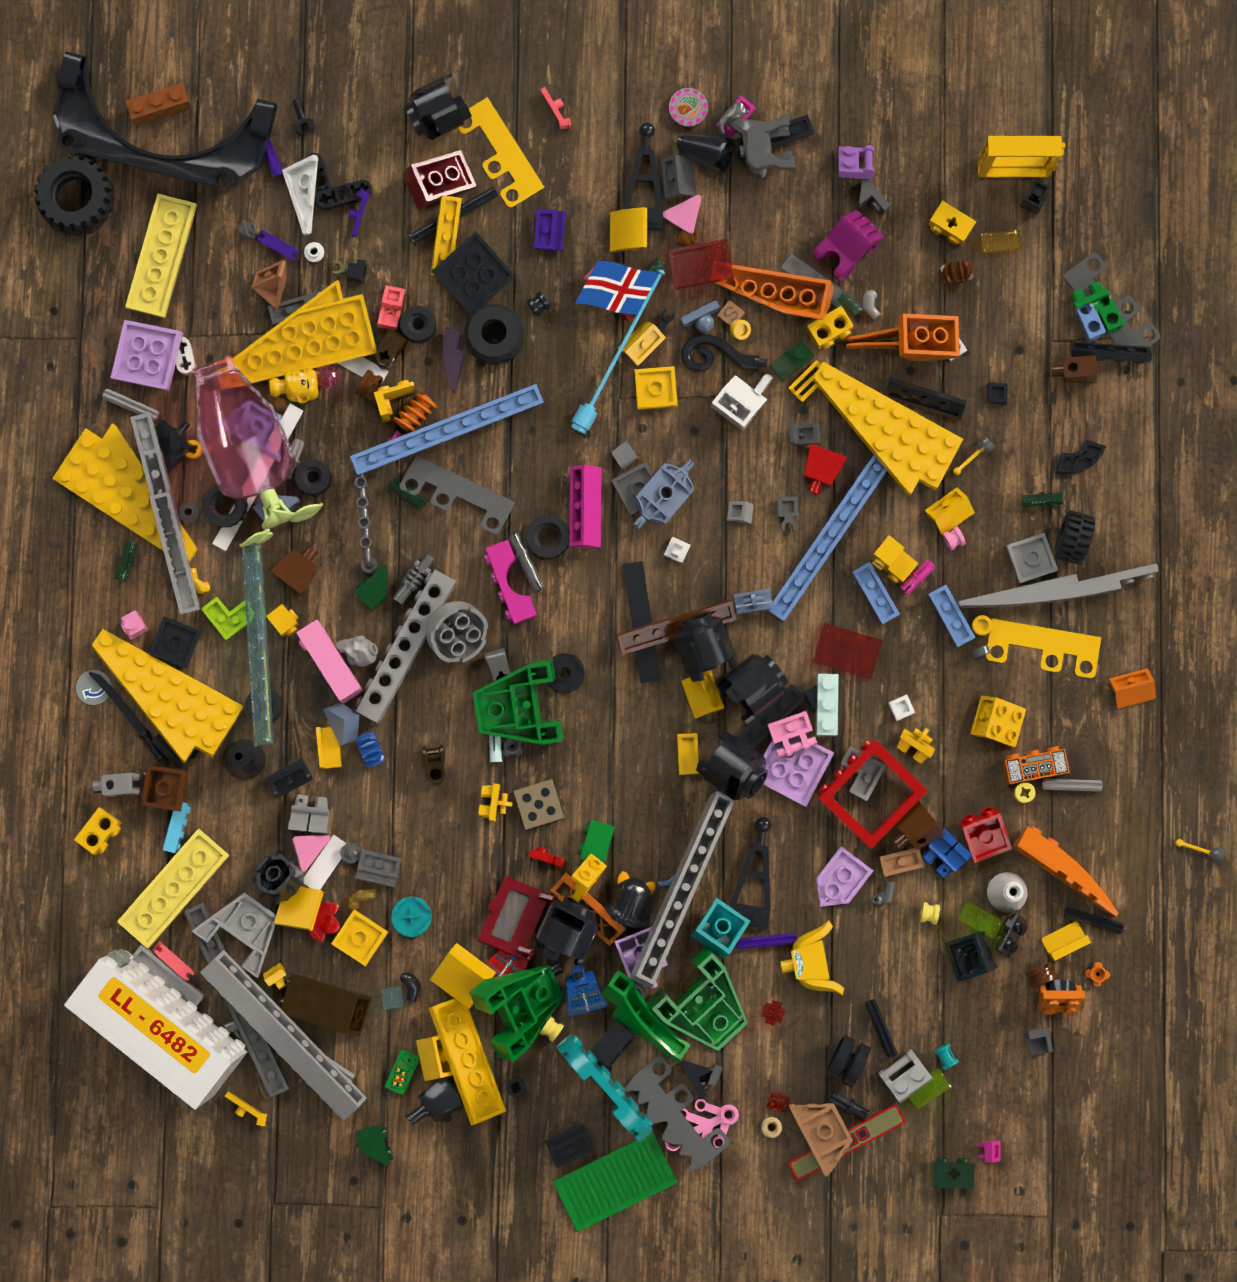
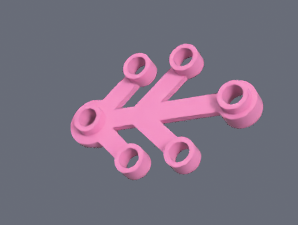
M704 1099L696 1100V1110L700 1112L705 1110L717 1116L707 1119L690 1113L685 1108L683 1109L686 1112L685 1118L688 1121L699 1124L693 1128L698 1134L702 1133V1139L710 1134L713 1127L721 1124L720 1129L726 1135L729 1125L736 1123L739 1117L735 1106L726 1104L720 1108L706 1103ZM698 1102H704L705 1107L703 1109H699L697 1107ZM726 1111L732 1112L731 1118H725L724 1114ZM718 1134V1136H716L713 1139V1145L715 1148L721 1147L715 1145V1141L717 1139H722L724 1144V1138ZM665 1142V1146L670 1151H676L681 1147V1144L671 1146Z

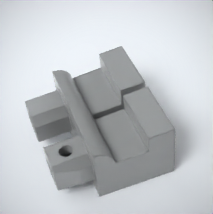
M297 795L295 805L291 807L288 830L329 834L330 809H328V798L316 797L315 807H307L309 796Z

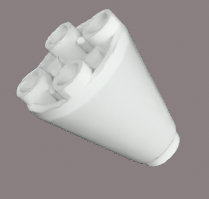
M1004 872L994 876L989 881L987 898L995 910L1009 913L1019 910L1025 904L1028 896L1027 886L1024 880L1017 874ZM1011 888H1014V892L1017 893L1015 896L1010 895L1009 891Z

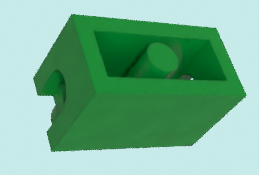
M591 820L590 824L586 823L583 835H586L585 843H580L577 853L581 855L580 860L585 861L592 854L605 863L615 827Z

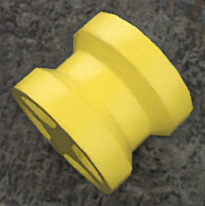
M1029 783L1018 784L1013 790L1014 799L1019 803L1032 801L1035 797L1034 787Z
M923 902L920 922L925 923L929 921L937 925L940 905L935 904L931 906Z
M550 1017L540 1031V1034L548 1036L549 1040L554 1042L564 1025L556 1023L554 1018Z

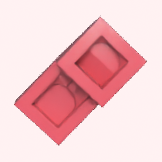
M385 286L377 322L378 328L397 331L405 289Z

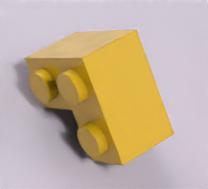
M889 535L870 558L873 561L871 564L879 571L883 569L887 572V577L892 582L902 584L918 565V562L903 551L905 547Z

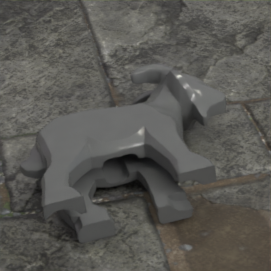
M737 102L724 113L718 123V132L721 136H724V125H728L742 137L743 145L739 146L740 156L745 158V164L752 173L764 178L768 168H776L778 170L796 169L792 150H788L782 156H776L771 153V138L790 136L788 113L773 121L742 119V116L750 113V111L745 110L741 102Z

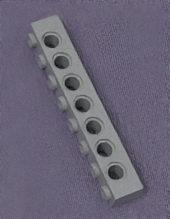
M434 570L433 574L429 572L424 581L426 584L424 590H419L414 599L416 601L414 608L408 609L404 617L407 619L403 626L400 625L395 633L397 637L395 642L388 645L385 654H387L384 661L380 660L375 669L377 672L374 679H369L365 687L367 692L364 697L360 696L355 704L357 713L377 724L380 723L427 639L426 627L430 616L437 608L447 603L457 585L455 580L437 570ZM431 589H439L440 595L437 598H431L429 596ZM422 606L430 607L428 615L422 616L419 614ZM413 623L419 624V632L411 633L409 631L410 626ZM409 641V650H400V643ZM394 658L399 659L401 662L397 669L390 667V661ZM383 676H388L391 679L390 684L386 687L380 685V679ZM373 694L381 696L378 704H371L370 697Z

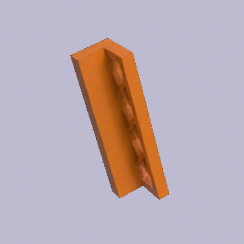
M567 873L550 890L553 894L557 895L561 902L565 896H561L556 890L563 882L570 887V896L567 897L572 898L573 890L576 892L574 887L577 883ZM587 892L582 899L585 901V904H589L600 915V924L597 925L601 926V932L597 930L596 934L610 946L626 928L612 920L606 909ZM602 917H603L609 924H603ZM603 926H612L618 931L610 941L603 935Z

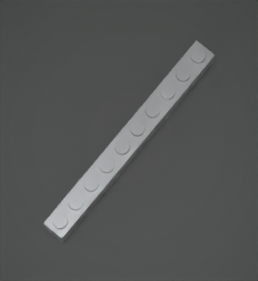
M719 791L710 794L630 975V979L647 987L655 984L735 802L727 795Z
M224 950L200 972L343 1121L366 1100L367 1097Z

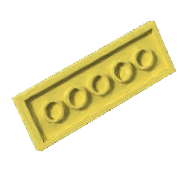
M157 194L126 302V309L165 319L197 208L196 203Z
M198 828L117 922L149 949L230 855Z

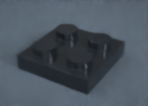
M163 617L149 654L188 669L202 631Z

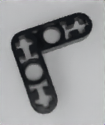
M311 153L307 156L317 155L320 162L317 164L319 172H317L316 178L323 177L326 181L323 186H315V200L320 209L330 210L361 201L362 198L357 195L358 192H355L357 197L353 196L351 189L353 187L355 191H358L364 185L365 188H369L366 192L372 195L373 189L367 180H359L331 188L321 155ZM342 190H347L350 196L348 199L342 200L339 198V193ZM332 193H335V197L338 201L334 203V199L328 200V204L324 205L323 202H320L323 200V196H326L327 199L333 198Z

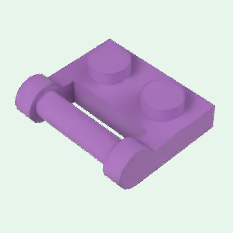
M866 145L863 148L839 146L838 177L872 179L875 176V169L873 168L874 147L871 145ZM859 158H865L864 169H859Z

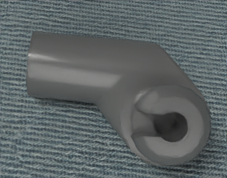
M886 881L884 891L872 897L873 905L882 907L890 903L893 899L896 883Z

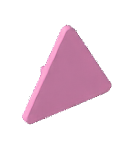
M696 195L664 211L663 218L685 232L692 234L702 197Z
M329 835L297 836L292 839L301 871L305 872L330 840Z

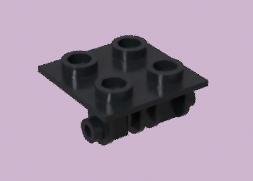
M1017 913L1016 915L1012 914L1011 917L1009 916L1005 924L1009 929L1003 928V930L1007 931V934L1001 933L1000 935L1005 938L999 936L995 944V951L1003 953L1009 958L1011 954H1015L1019 945L1017 942L1020 936L1026 933L1028 925H1026L1028 921Z

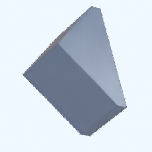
M342 703L323 709L340 746L356 741V738H358L360 714Z

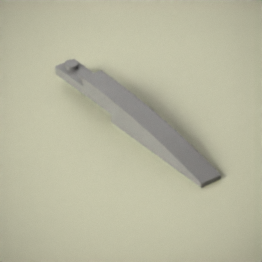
M149 412L132 416L130 418L179 612L184 614L200 610L180 520L152 414Z
M1156 563L1079 582L1077 574L958 601L957 605L959 608L1008 607L1079 599L1118 591L1121 589L1120 582H1122V585L1133 583L1134 579L1139 577L1142 580L1154 578L1153 574L1159 570Z

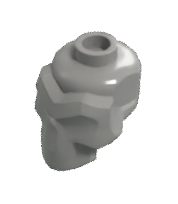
M360 635L336 642L337 650L339 653H346L351 665L357 664L360 667H364L374 663L377 658V646L364 636Z

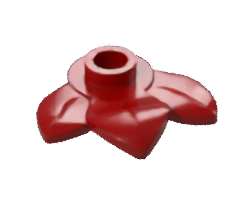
M331 902L320 904L313 930L309 931L310 936L314 940L323 942L325 933H336L341 930L339 922L333 916L339 909L338 905Z

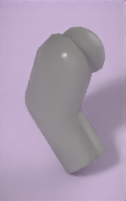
M869 290L863 295L862 308L873 320H876L881 315L874 307L877 293L874 290Z

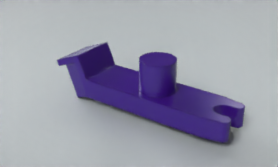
M361 188L357 193L362 198L359 210L351 209L348 218L356 220L351 234L353 237H357L367 200L371 196L363 190L364 188Z
M262 229L255 239L290 260H297L293 257L295 253L300 255L296 248Z

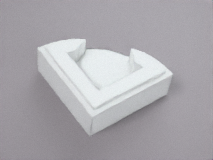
M765 374L754 389V392L761 395L773 377Z

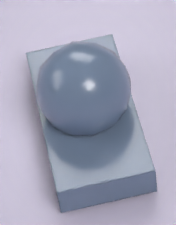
M713 301L682 317L681 325L683 329L695 324L699 332H710L714 327V319L711 315L718 312L720 308L718 302Z

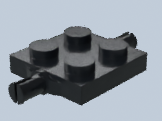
M162 419L155 427L168 475L193 447L183 435L191 426L186 420L178 428H175Z

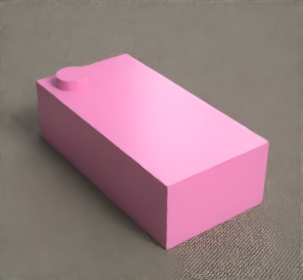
M318 620L296 632L301 639L298 641L304 651L308 650L342 704L347 703L364 692Z

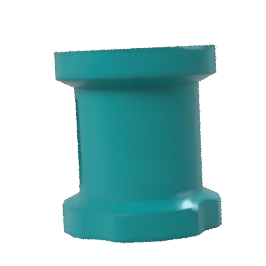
M950 1043L944 1044L933 1051L940 1059L943 1070L959 1062L950 1050Z

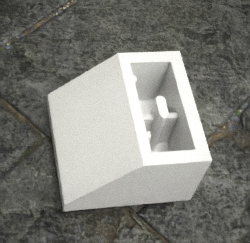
M735 375L714 399L711 408L743 431L767 399L755 393L753 388Z

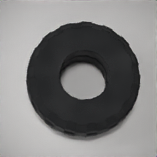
M487 304L476 309L468 318L464 330L465 343L472 356L482 363L490 365L505 364L514 359L523 346V324L518 315L509 307L501 304ZM491 325H499L505 329L506 337L498 344H489L482 338L484 330Z

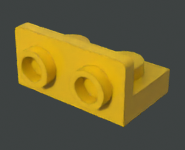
M592 854L587 857L571 876V879L577 883L574 887L576 892L572 896L577 902L581 900L607 867V865Z

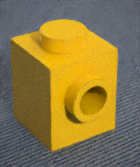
M283 604L266 616L283 637L286 635L289 637L298 630L296 627L299 624L296 620L299 617L292 609L288 611Z

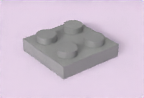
M1045 533L1006 545L1019 584L1058 571Z

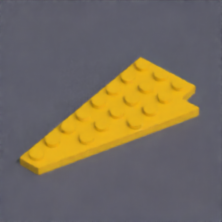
M339 280L332 283L219 368L216 372L221 390L283 376L289 370L313 369L375 354L377 349L363 294L343 299Z
M822 362L812 381L903 491L910 496L918 481L936 491L963 439L838 369Z
M111 424L103 438L85 428L52 479L164 551L142 463L115 424ZM180 522L190 562L198 548Z
M102 629L92 644V649L183 763L187 761L194 748L213 758L244 708L243 705Z

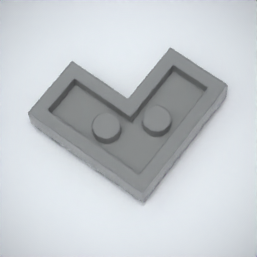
M850 746L841 765L846 767L848 758L853 754L857 755L860 751ZM870 757L855 772L858 775L849 792L867 801L886 765Z

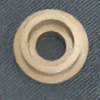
M768 1117L762 1122L761 1130L766 1137L775 1138L781 1133L782 1125L777 1118ZM769 1124L775 1125L774 1131L768 1130Z

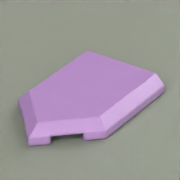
M840 846L816 878L820 907L849 903L873 872L871 868L842 846Z

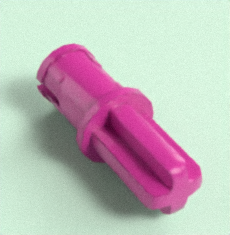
M926 560L915 572H911L912 575L899 586L900 589L909 595L935 569L934 564Z

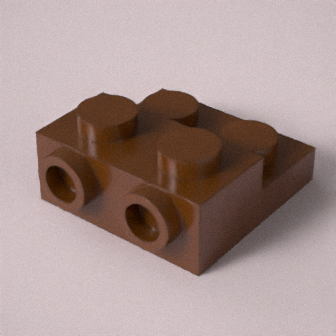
M147 765V769L143 774L144 787L139 796L140 805L181 812L188 771Z

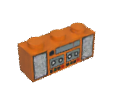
M1059 746L1046 748L1047 752L1039 753V750L1027 752V756L1019 757V754L1008 755L1007 760L1002 761L1007 785L1070 773L1065 749L1059 750Z

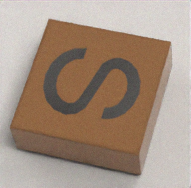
M729 300L717 317L730 327L735 320L741 319L745 312Z

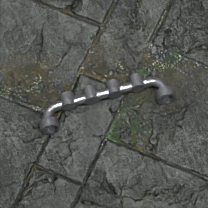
M366 473L358 475L355 480L359 497L356 504L360 509L358 525L362 533L360 545L363 548L364 557L361 562V568L365 573L371 574L378 567V564L371 556L373 542L370 539L369 532L371 521L368 518V507L370 504L366 495L368 482L365 479Z

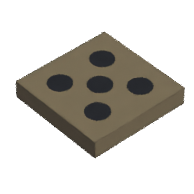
M552 779L514 791L525 830L564 818Z

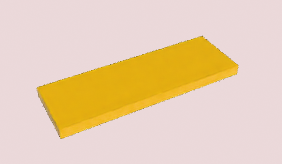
M455 998L428 1008L471 1126L506 1112L469 1009Z

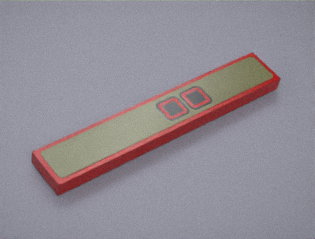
M893 1104L865 1121L847 1129L853 1139V1143L843 1156L905 1123L906 1121L897 1105ZM811 1150L787 1162L797 1181L821 1169Z

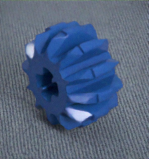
M373 732L362 734L356 738V744L366 767H375L384 762V755Z

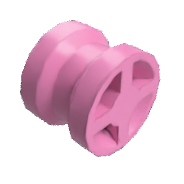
M957 526L951 532L942 533L944 542L950 551L955 550L958 545L963 546L966 544L964 536Z

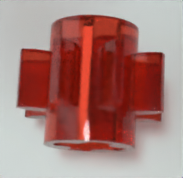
M772 1000L771 1004L765 1003L761 1017L766 1018L764 1023L772 1026L775 1025V1022L781 1024L786 1010L781 1008L782 1003Z

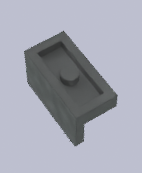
M673 155L662 159L665 199H673L681 195L695 196L692 160L680 155Z

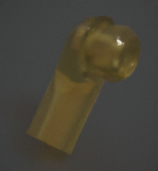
M375 890L357 891L348 897V908L350 910L358 909V901L375 899Z

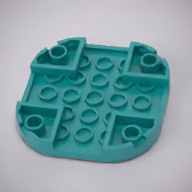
M569 1034L558 1044L557 1049L565 1056V1059L583 1080H586L590 1075L615 1102L612 1105L614 1116L641 1143L653 1132L651 1127L653 1122L646 1114L642 1115L639 1112V1106L631 1096L629 1098L625 1096L624 1087L617 1080L615 1082L611 1080L610 1071L604 1065L599 1066L597 1064L596 1056L590 1050L586 1051L582 1047V1041L576 1035L572 1036Z

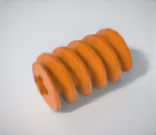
M421 392L422 395L418 393L414 395L417 401L409 400L412 407L404 406L406 413L399 411L398 414L401 419L393 418L394 422L407 434L408 431H416L414 424L421 426L419 419L427 420L424 413L431 415L430 407L437 409L436 404L423 392Z

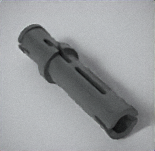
M516 533L507 539L513 548L515 559H518L534 593L545 586L528 554V548H525L519 536L520 534Z

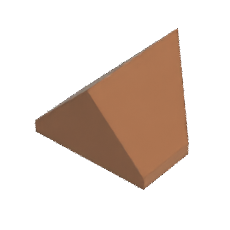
M282 260L257 271L252 284V289L277 311L287 280L286 262Z

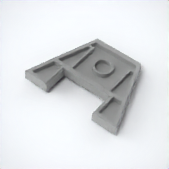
M244 892L191 931L208 943L221 926L253 949L241 967L258 978L274 931L276 914Z

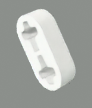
M182 337L181 342L187 346L184 347L185 354H182L179 349L176 366L181 374L190 375L196 369L195 359L189 340ZM183 358H186L187 362L191 364L188 366V370L181 367L184 365Z

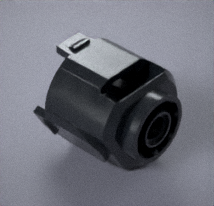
M452 74L442 76L416 89L414 93L410 94L409 103L404 105L418 137L425 134L427 139L434 140L465 125L463 121L472 117L462 96L452 98L446 85L455 80Z
M705 612L678 623L679 630L675 632L673 640L685 672L689 674L692 682L704 680L703 672L717 668V665L725 661L728 662L730 669L738 664L735 650L721 618L712 617L711 612Z
M751 654L723 676L724 679L717 685V688L723 697L728 695L734 704L740 703L747 713L741 717V720L747 724L777 703L776 701L785 694L784 685L788 683V680L770 656L766 655L762 658L758 654Z
M729 732L719 733L717 737L723 743L714 752L708 764L701 759L698 761L696 771L704 777V780L732 800L751 799L761 789L767 779L769 771L765 769L766 759L755 749Z
M567 896L564 897L562 902H552L536 935L538 939L536 946L544 949L542 955L557 961L562 953L575 958L573 962L575 966L581 965L596 936L598 925L594 916L597 911L581 901L577 902Z

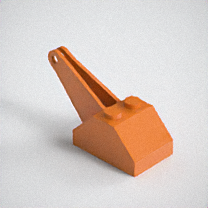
M901 314L898 316V327L846 337L847 342H857L846 344L847 349H899V356L909 361H936L953 359L960 356L958 316ZM899 337V342H861Z

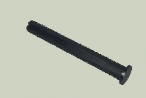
M491 187L461 204L459 218L498 196L496 189ZM438 218L411 234L407 232L414 247L417 246V242L436 232Z

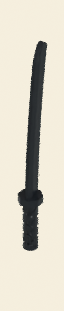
M89 672V675L127 717L139 733V739L145 741L157 761L162 760L164 756L151 742L153 739L149 735L151 733L149 729H145L132 710L101 675Z

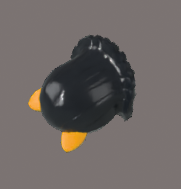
M622 871L618 877V885L612 892L611 902L605 901L604 903L606 912L612 920L631 928L646 926L650 920V916H646V913L650 908L651 895L655 891V883L652 881L644 883L639 878H629V875Z

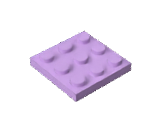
M124 320L111 379L169 391L183 332Z
M799 736L788 739L790 745L801 741ZM772 740L764 754L766 759L765 769L769 773L763 785L806 807L834 753L816 744L810 746L808 750L804 751L802 749L793 752L791 756L778 757L776 750L783 748L782 742L774 744Z

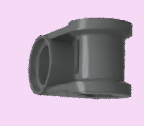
M504 648L485 653L493 681L499 679L501 674L505 676L510 673Z

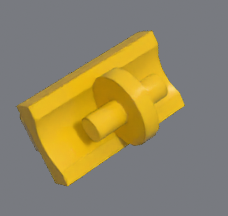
M915 728L913 733L904 729L897 746L898 749L905 753L910 746L916 748L917 751L913 758L920 764L928 757L931 758L935 748L929 745L933 739L927 736L929 731L927 728L923 732Z
M493 783V786H482L481 797L492 799L491 806H479L478 815L489 818V821H496L498 805H500L499 813L506 814V806L512 807L513 805L512 802H507L508 794L502 793L501 801H498L500 784Z

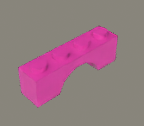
M506 540L487 547V554H484L487 565H492L494 572L491 573L494 584L499 583L501 588L498 594L501 602H506L508 610L505 613L508 621H513L514 625L536 618L537 614L530 596L515 593L507 583L508 570L516 561L509 541Z

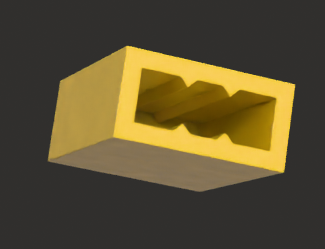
M456 943L430 980L470 1009L474 1003L469 992L483 980L493 978L496 972Z

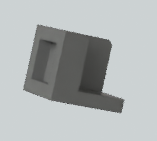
M1048 1027L1025 1030L1031 1055L1053 1052Z

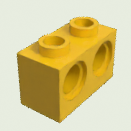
M840 306L826 314L823 320L817 319L807 325L806 331L816 348L819 350L823 347L825 350L834 344V340L838 338L842 340L851 335L854 325L843 307ZM842 321L845 327L838 329L835 327L834 322ZM820 330L825 331L827 338H819L817 332Z
M99 807L74 840L93 855L102 854L109 845L107 841L110 837L114 838L121 830L119 826L122 822L105 809ZM107 818L111 824L107 830H104L101 823ZM92 835H96L98 838V843L95 846L89 844V838Z

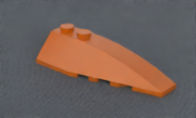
M720 262L714 263L711 282L783 314L818 320L824 319L830 307L834 290L830 280Z
M1027 826L1023 829L1012 845V848L1112 917L1118 915L1117 910L1095 880L1073 858L1058 847L1059 843L1050 837L1048 839L1044 838L1041 835L1042 831L1034 826L1031 828Z

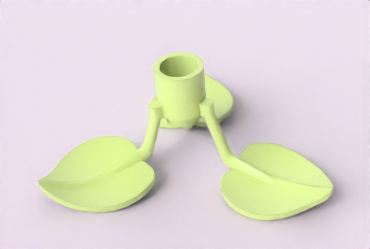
M268 489L259 495L264 505L262 509L265 521L262 523V528L265 530L252 535L239 545L240 547H253L263 544L273 536V533L269 532L270 528H274L289 520L291 522L307 520L321 509L323 503L307 505L296 512H291L284 505L282 499L279 500L275 489Z

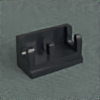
M302 758L265 777L277 798L314 780Z
M615 1021L590 1051L599 1062L609 1069L633 1042L635 1037Z

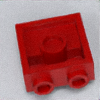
M984 808L981 810V814L976 816L973 814L966 815L962 818L963 821L958 822L974 863L1012 849L1001 813L997 808Z

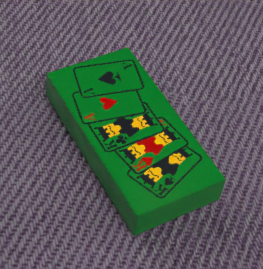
M401 1049L384 1087L404 1095L420 1057Z

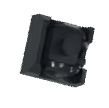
M985 931L945 942L958 982L989 973L998 968L997 964L992 961L990 947L982 938L986 934Z

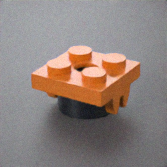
M1070 980L1049 981L1045 985H1040L1039 1002L1037 1004L1038 1012H1044L1046 1015H1052L1056 1012H1064L1067 1015L1076 1014L1085 1000V992L1082 991L1081 985H1076L1075 988V983Z

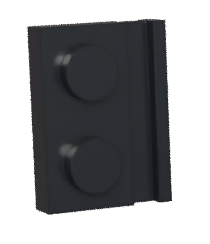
M582 1123L545 1140L556 1168L594 1151Z

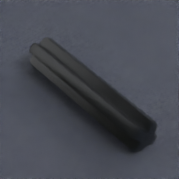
M1066 907L1064 911V917L1117 934H1121L1124 928L1123 923L1070 907Z
M876 1000L866 1001L865 1005L888 1058L896 1056L898 1052Z

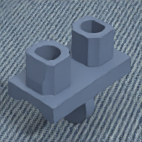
M770 588L734 594L737 615L773 609Z

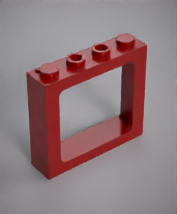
M874 738L871 741L867 739L860 747L862 750L857 755H851L846 761V767L843 770L839 768L832 775L833 780L829 784H823L818 790L819 794L817 795L871 849L928 791ZM875 754L912 791L869 833L834 800L833 796Z

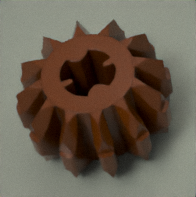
M962 260L942 265L939 274L942 284L955 285L970 281L974 277V270L971 261Z

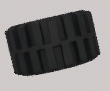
M1072 510L1065 515L1055 545L1056 559L1076 565L1082 564L1093 539L1095 517Z

